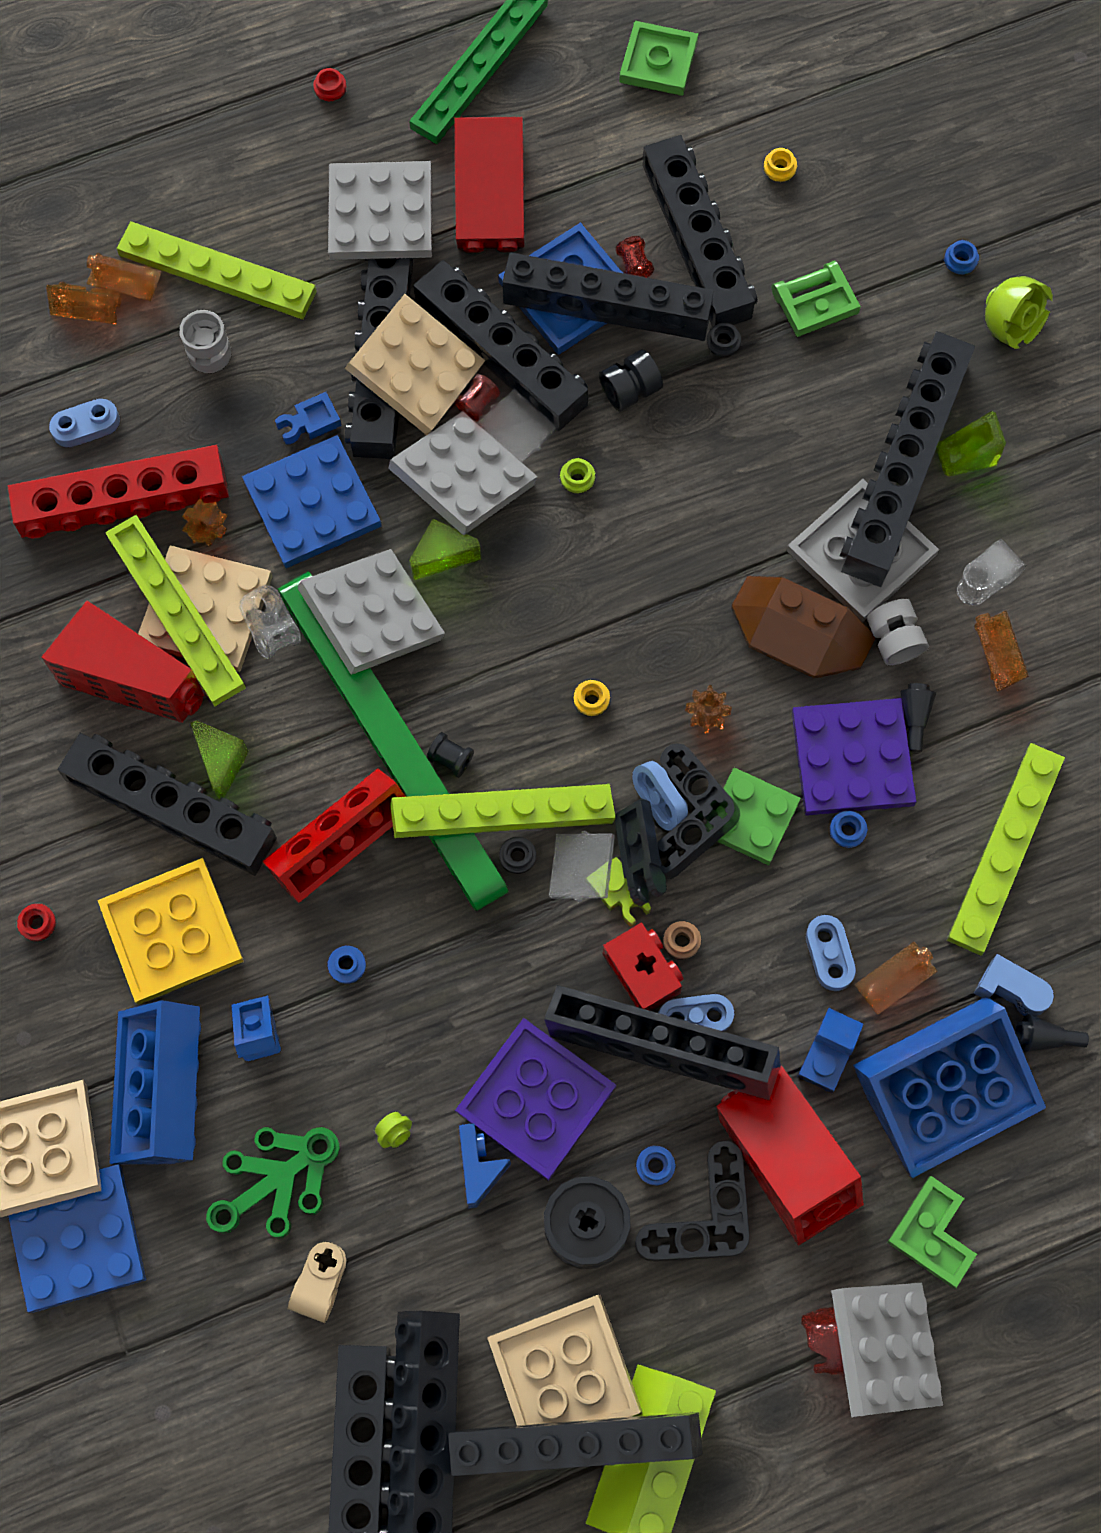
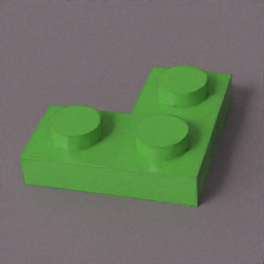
M930 1176L887 1243L955 1289L977 1254L944 1232L964 1198Z

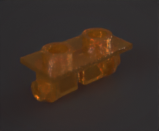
M96 253L95 256L89 255L87 259V268L92 269L87 285L151 301L162 271L152 269L146 265L141 266L106 257L100 253Z
M65 282L46 286L50 315L117 324L115 307H120L122 298L120 293L115 292V289L92 288L91 291H86V287L69 285Z
M1003 611L993 617H990L989 613L977 616L975 618L977 623L974 625V628L978 631L990 667V676L994 680L997 691L1029 677L1007 611Z
M912 942L857 982L855 987L875 1013L879 1015L938 971L930 962L933 959L931 952L926 947L920 949L915 942Z

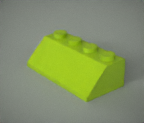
M637 1365L632 1384L642 1413L631 1417L699 1412L702 1437L716 1390L671 1374ZM694 1459L604 1465L585 1524L607 1533H671Z

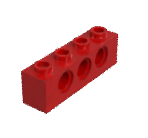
M377 768L262 862L281 887L299 903L393 827L390 807L391 799L406 796L394 780Z

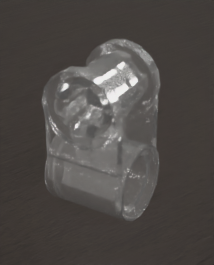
M1000 539L964 568L962 578L957 585V595L960 600L969 605L983 603L999 589L1012 583L1021 575L1027 565Z
M267 585L260 586L242 597L240 612L253 635L258 651L264 658L270 659L274 657L276 651L288 645L297 646L300 644L301 636L298 627L290 617L280 593L275 588ZM256 597H260L265 602V612L257 608L255 603ZM279 634L280 638L274 640L273 637Z

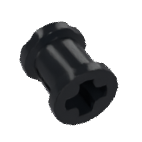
M441 732L431 744L426 758L431 763L436 761L453 771V775L459 778L470 764L474 749L470 747L465 749L448 739L447 734Z

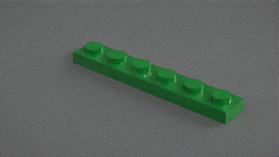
M506 0L409 121L410 129L438 144L455 123V118L460 117L548 6V0Z

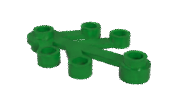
M269 1127L259 1129L255 1134L254 1140L256 1146L261 1151L272 1152L276 1148L299 1152L287 1162L244 1156L236 1150L228 1152L224 1156L222 1164L229 1174L236 1176L247 1172L267 1176L232 1202L220 1200L213 1203L206 1214V1220L210 1228L221 1234L232 1232L238 1226L240 1216L276 1190L272 1216L266 1222V1229L274 1238L281 1239L286 1237L291 1230L288 1214L295 1175L307 1166L309 1167L306 1189L300 1195L298 1205L308 1215L317 1214L323 1206L320 1190L324 1168L337 1158L340 1149L337 1136L327 1128L318 1127L311 1129L304 1137L276 1133ZM265 1133H271L274 1137L273 1143L269 1146H262L260 1143V1139ZM318 1141H325L327 1143L326 1152L320 1155L314 1152V1145ZM234 1156H239L242 1160L241 1166L236 1170L230 1169L228 1166L229 1160ZM310 1195L316 1196L318 1200L316 1207L306 1209L304 1207L305 1198ZM223 1211L231 1213V1220L226 1225H220L218 1222V1216ZM277 1219L285 1221V1229L280 1233H274L272 1230V1224Z

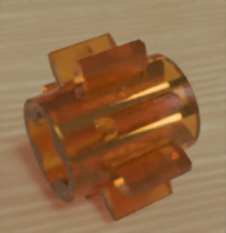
M200 499L193 508L188 507L182 516L188 521L182 531L188 533L190 538L193 539L194 544L196 542H206L208 546H211L216 537L222 538L227 530L225 526L221 525L227 518V514H222L216 502L204 504Z
M709 685L707 690L701 693L693 690L692 698L696 703H686L685 709L687 713H694L690 726L693 727L698 724L704 728V732L707 734L709 729L714 726L723 729L725 721L722 716H729L732 709L731 706L723 705L727 693L718 694L713 691L712 685ZM704 706H712V713H705Z

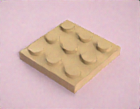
M404 294L345 369L424 434L428 435L485 360Z
M170 545L165 558L166 562L234 669L240 672L273 577L271 571ZM149 604L138 634L166 653L183 657Z
M84 1080L0 1101V1218L102 1191L88 1089Z
M601 1295L593 1296L487 1337L517 1425L622 1418L642 1413Z

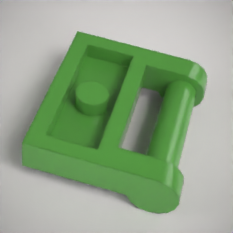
M836 261L826 263L823 269L789 282L779 281L772 284L773 296L776 302L780 303L797 337L856 315L860 311L861 306ZM827 281L832 283L831 285L817 289L815 291L804 294L797 298L793 299L792 297L793 294L812 288Z

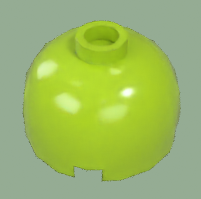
M1026 276L1009 278L994 288L987 296L985 321L991 334L1014 349L1020 348L1017 344L1022 340L1026 344L1030 343L1038 335L1048 319L1050 311L1046 310L1045 307L1047 299L1050 301L1053 299L1051 288Z

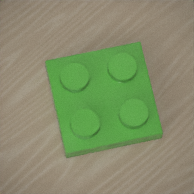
M635 21L620 71L619 83L683 96L698 43V33Z
M733 768L723 789L738 805L740 818L737 824L717 842L766 865H770L801 798L737 768ZM722 806L716 809L718 816L722 819L726 817L727 813ZM707 821L706 826L711 831L714 827Z

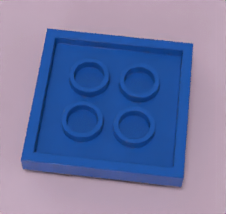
M581 222L529 255L623 273ZM505 271L498 275V281L501 286ZM519 307L558 355L607 324Z
M338 435L242 476L244 484L285 569L382 527L381 520Z
M119 1164L99 1170L102 1191L8 1215L28 1313L38 1312L146 1281L123 1170Z

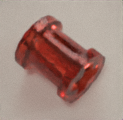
M631 236L617 244L615 251L617 256L623 260L625 274L648 278L654 272V266L646 257L644 251L645 241L640 236Z
M477 374L472 379L473 385L464 396L459 395L455 400L457 408L474 421H479L483 416L482 411L492 399L496 400L500 395V390L494 382L484 375Z

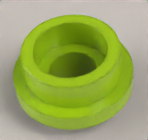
M575 458L568 461L562 467L560 480L568 491L582 493L593 486L595 471L586 460ZM575 474H581L584 478L583 480L576 481L571 477Z
M399 1112L390 1113L375 1128L378 1143L383 1148L399 1147L409 1138L412 1121L407 1116H401Z

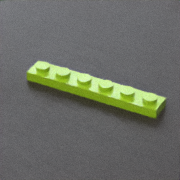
M131 221L117 247L118 254L121 257L300 319H304L317 292L314 284Z
M135 515L105 532L186 663L193 670L195 677L214 707L246 689L240 676L138 516Z
M1032 743L1028 746L946 941L980 956L985 952L1065 757Z
M610 784L395 797L390 802L394 838L613 824L616 818Z

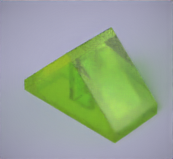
M991 411L939 442L936 448L945 475L954 476L997 466L1006 441L996 412Z
M432 519L409 560L413 579L417 580L481 560L480 544L477 538L468 534L462 535L457 529Z
M198 720L190 722L212 788L218 799L225 797L249 752L244 740Z

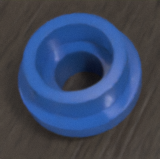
M961 240L948 247L944 261L950 271L956 274H968L976 268L979 254L971 242ZM962 257L966 261H960L957 258Z
M840 812L833 818L830 824V835L834 842L842 847H856L864 841L867 835L866 821L856 812ZM849 825L853 827L855 833L851 836L845 835L841 828Z
M353 946L337 948L332 952L328 960L329 973L336 981L343 984L356 982L362 977L366 969V961L362 952ZM345 958L353 960V966L348 970L340 968V962Z
M661 1146L648 1147L638 1156L636 1163L637 1173L649 1185H663L674 1174V1157L667 1149ZM657 1159L661 1161L663 1170L659 1173L651 1172L648 1168V1163L651 1160Z

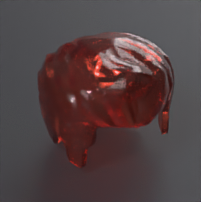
M834 1307L821 1308L802 1315L801 1324L806 1330L808 1348L826 1357L825 1363L813 1366L814 1372L829 1373L830 1375L840 1374L845 1377Z

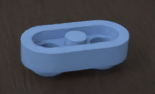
M96 399L56 413L50 421L49 429L56 443L63 447H74L113 433L119 426L120 417L115 405L111 401ZM105 412L103 416L95 417L96 413ZM68 422L72 423L68 428H61Z
M649 761L634 769L632 779L637 793L642 799L650 801L652 815L658 825L665 830H672L688 816V805L685 799L681 797L665 769L658 763Z
M830 915L818 916L811 921L806 931V942L819 983L828 990L840 991L847 988L855 976L856 968L842 923ZM822 931L829 933L831 941H820L818 933ZM837 967L841 971V977L832 978L828 973V969Z
M710 994L669 1000L660 1008L659 1014L670 1017L680 1015L684 1021L725 1032L732 1024L734 1008L726 997L719 994ZM711 1010H717L721 1014V1019L717 1022L710 1021L707 1013Z

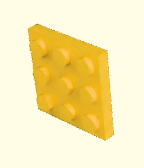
M203 858L97 900L137 1005L244 962Z

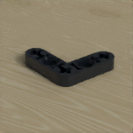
M679 743L666 747L662 752L660 764L696 809L657 842L660 858L665 854L671 862L668 867L663 865L659 867L666 876V880L678 876L729 832L740 818V809L736 802L693 752L684 744ZM679 756L682 758V761L691 771L685 775L675 765L673 761L675 757ZM698 779H707L709 786L705 793L693 795L691 793L692 784ZM719 806H722L727 813L723 819L716 812ZM704 818L714 827L711 831L701 822ZM692 828H700L702 830L701 840L695 845H686V833ZM676 842L685 851L683 855L673 846Z
M731 1141L717 1142L712 1146L707 1156L711 1220L645 1225L639 1230L635 1240L636 1250L643 1259L654 1262L725 1258L738 1256L746 1249L749 1244V1225L742 1152L736 1144ZM721 1149H727L729 1156H735L736 1161L731 1162L729 1165V1177L737 1175L738 1182L724 1180L715 1183V1176L721 1178L723 1176L722 1164L715 1163L714 1157L720 1155ZM727 1187L737 1192L739 1203L734 1209L727 1210L718 1204L717 1193L721 1189ZM731 1227L734 1229L735 1234L742 1237V1241H738L735 1244V1249H729L727 1242H715L716 1251H708L710 1236L707 1228H715L713 1236H723L726 1234L727 1228ZM689 1229L700 1232L703 1237V1246L695 1252L684 1249L681 1244L683 1232ZM667 1230H676L674 1245L677 1253H669L670 1245L658 1246L657 1253L655 1254L650 1253L649 1247L642 1246L641 1242L648 1238L649 1232H656L658 1239H669L670 1236Z

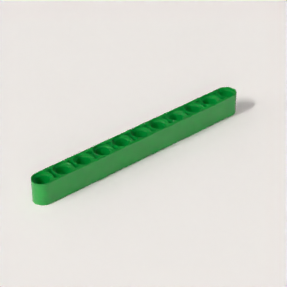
M307 571L277 588L291 616L404 795L411 797L449 794L371 668L351 675L297 589L301 580L312 577L311 573ZM474 833L429 836L476 912L509 892L505 882Z

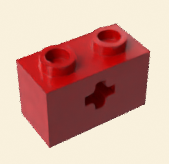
M642 922L604 944L602 954L635 1007L653 1011L681 993L682 985L680 982L684 979L674 961L671 960L667 963L660 952L663 949V944L653 929L647 931ZM640 961L645 965L652 963L651 974L648 975L645 970L638 972Z

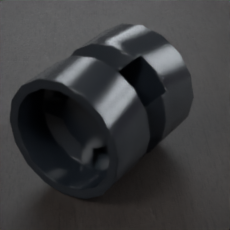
M643 349L626 357L623 366L615 363L599 372L602 389L611 405L619 412L636 404L639 395L646 398L663 389L660 371L652 357Z

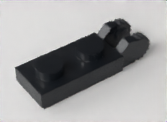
M641 798L615 814L623 875L627 880L630 898L638 906H643L649 902V892L655 897H659L666 893L667 890L666 876L659 868L661 867L651 804L650 801Z

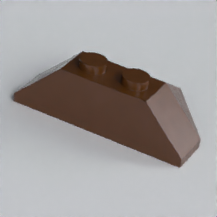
M747 576L731 607L749 648L812 678L861 669L876 639L873 633L849 608L784 577Z

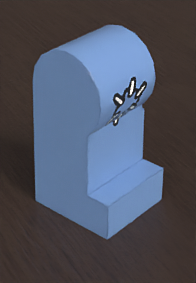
M998 954L989 963L974 991V994L981 998H990L995 993L1015 1004L1017 1010L1022 1015L1030 1014L1035 1017L1046 1011L1054 998L1053 990L1046 981Z

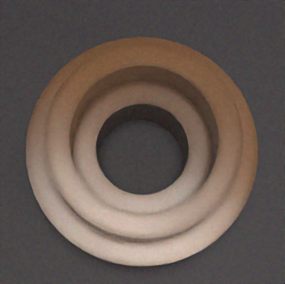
M675 922L665 931L663 938L664 947L674 958H690L700 948V932L689 922ZM680 935L686 936L689 944L685 947H680L676 944L675 938Z

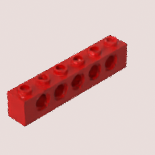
M217 445L8 485L13 524L22 538H40L49 532L60 530L76 531L82 526L95 523L107 525L115 522L116 519L133 517L135 515L138 518H143L150 515L151 512L162 510L178 511L187 505L197 503L214 504L220 501V499L229 497L223 460ZM187 478H196L191 484H182ZM152 485H161V487L155 491H148V489ZM127 491L124 496L113 498L117 492ZM92 498L87 504L78 505L81 500ZM56 504L53 510L44 512L46 507Z

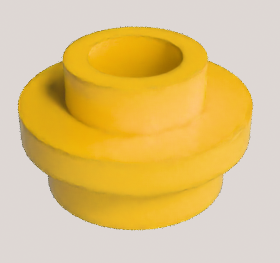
M774 149L764 160V172L774 181H787L796 173V158L788 149ZM781 165L785 168H778L776 166Z
M588 680L581 683L574 692L576 708L588 716H596L603 713L610 702V693L607 687L596 680ZM588 695H595L599 700L594 704L586 702L585 698Z

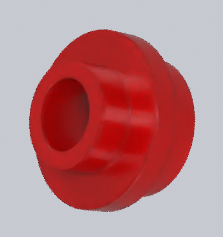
M31 904L25 907L17 920L19 932L31 941L46 939L52 934L56 925L54 913L43 904ZM43 918V925L38 929H33V920Z

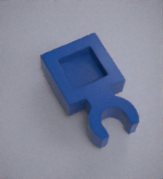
M326 392L294 405L296 415L284 414L275 419L278 430L284 427L292 428L291 431L282 435L285 444L296 442L304 432H307L311 440L342 426L341 420Z

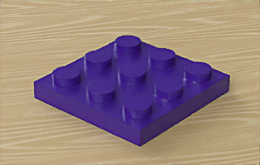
M901 698L793 707L792 720L805 816L840 813L843 811L915 806L916 795Z
M523 1018L455 1109V1112L470 1124L474 1123L478 1130L549 1181L617 1085Z

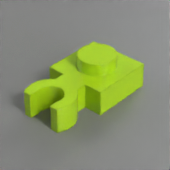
M617 857L587 879V883L610 911L617 905H620L623 920L629 926L635 925L636 922L630 914L631 908L640 907L646 915L650 913L651 907L649 903L638 906L632 902L627 880L623 875L622 863Z

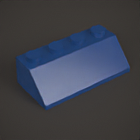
M161 1000L118 1012L110 1164H175L193 1160V1151L196 1145L194 1127L195 1111L197 1109L196 1083L199 1070L198 1039L201 1031L199 1006Z

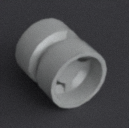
M197 310L188 314L180 325V337L191 366L203 373H215L222 370L231 358V346L221 318L216 313L208 310Z
M898 599L883 604L871 611L867 616L873 636L881 639L878 643V648L886 665L908 662L920 656L929 648L922 628L915 626L918 618L909 599Z

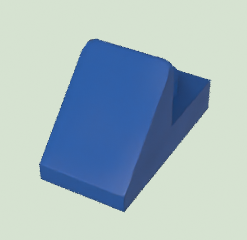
M268 995L231 1005L234 1045L238 1058L243 1057L245 1061H251L277 1054L281 1051Z
M828 1008L797 1077L833 1093L849 1056L855 1048L863 1023Z
M473 1123L459 1125L466 1197L469 1208H475L481 1203L511 1165L510 1159L480 1162L479 1157H486L484 1133H476V1127Z

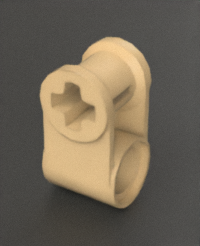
M323 1242L311 1249L302 1274L299 1276L291 1294L288 1310L326 1323L346 1268V1254L341 1247L333 1243ZM329 1250H333L332 1258L337 1260L335 1268L328 1267L323 1272V1264L318 1262V1257L320 1254L327 1255Z

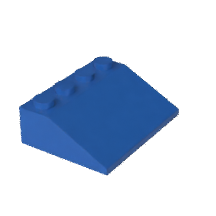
M988 997L982 998L853 1065L870 1105L911 1178L1046 1108L1006 1009Z

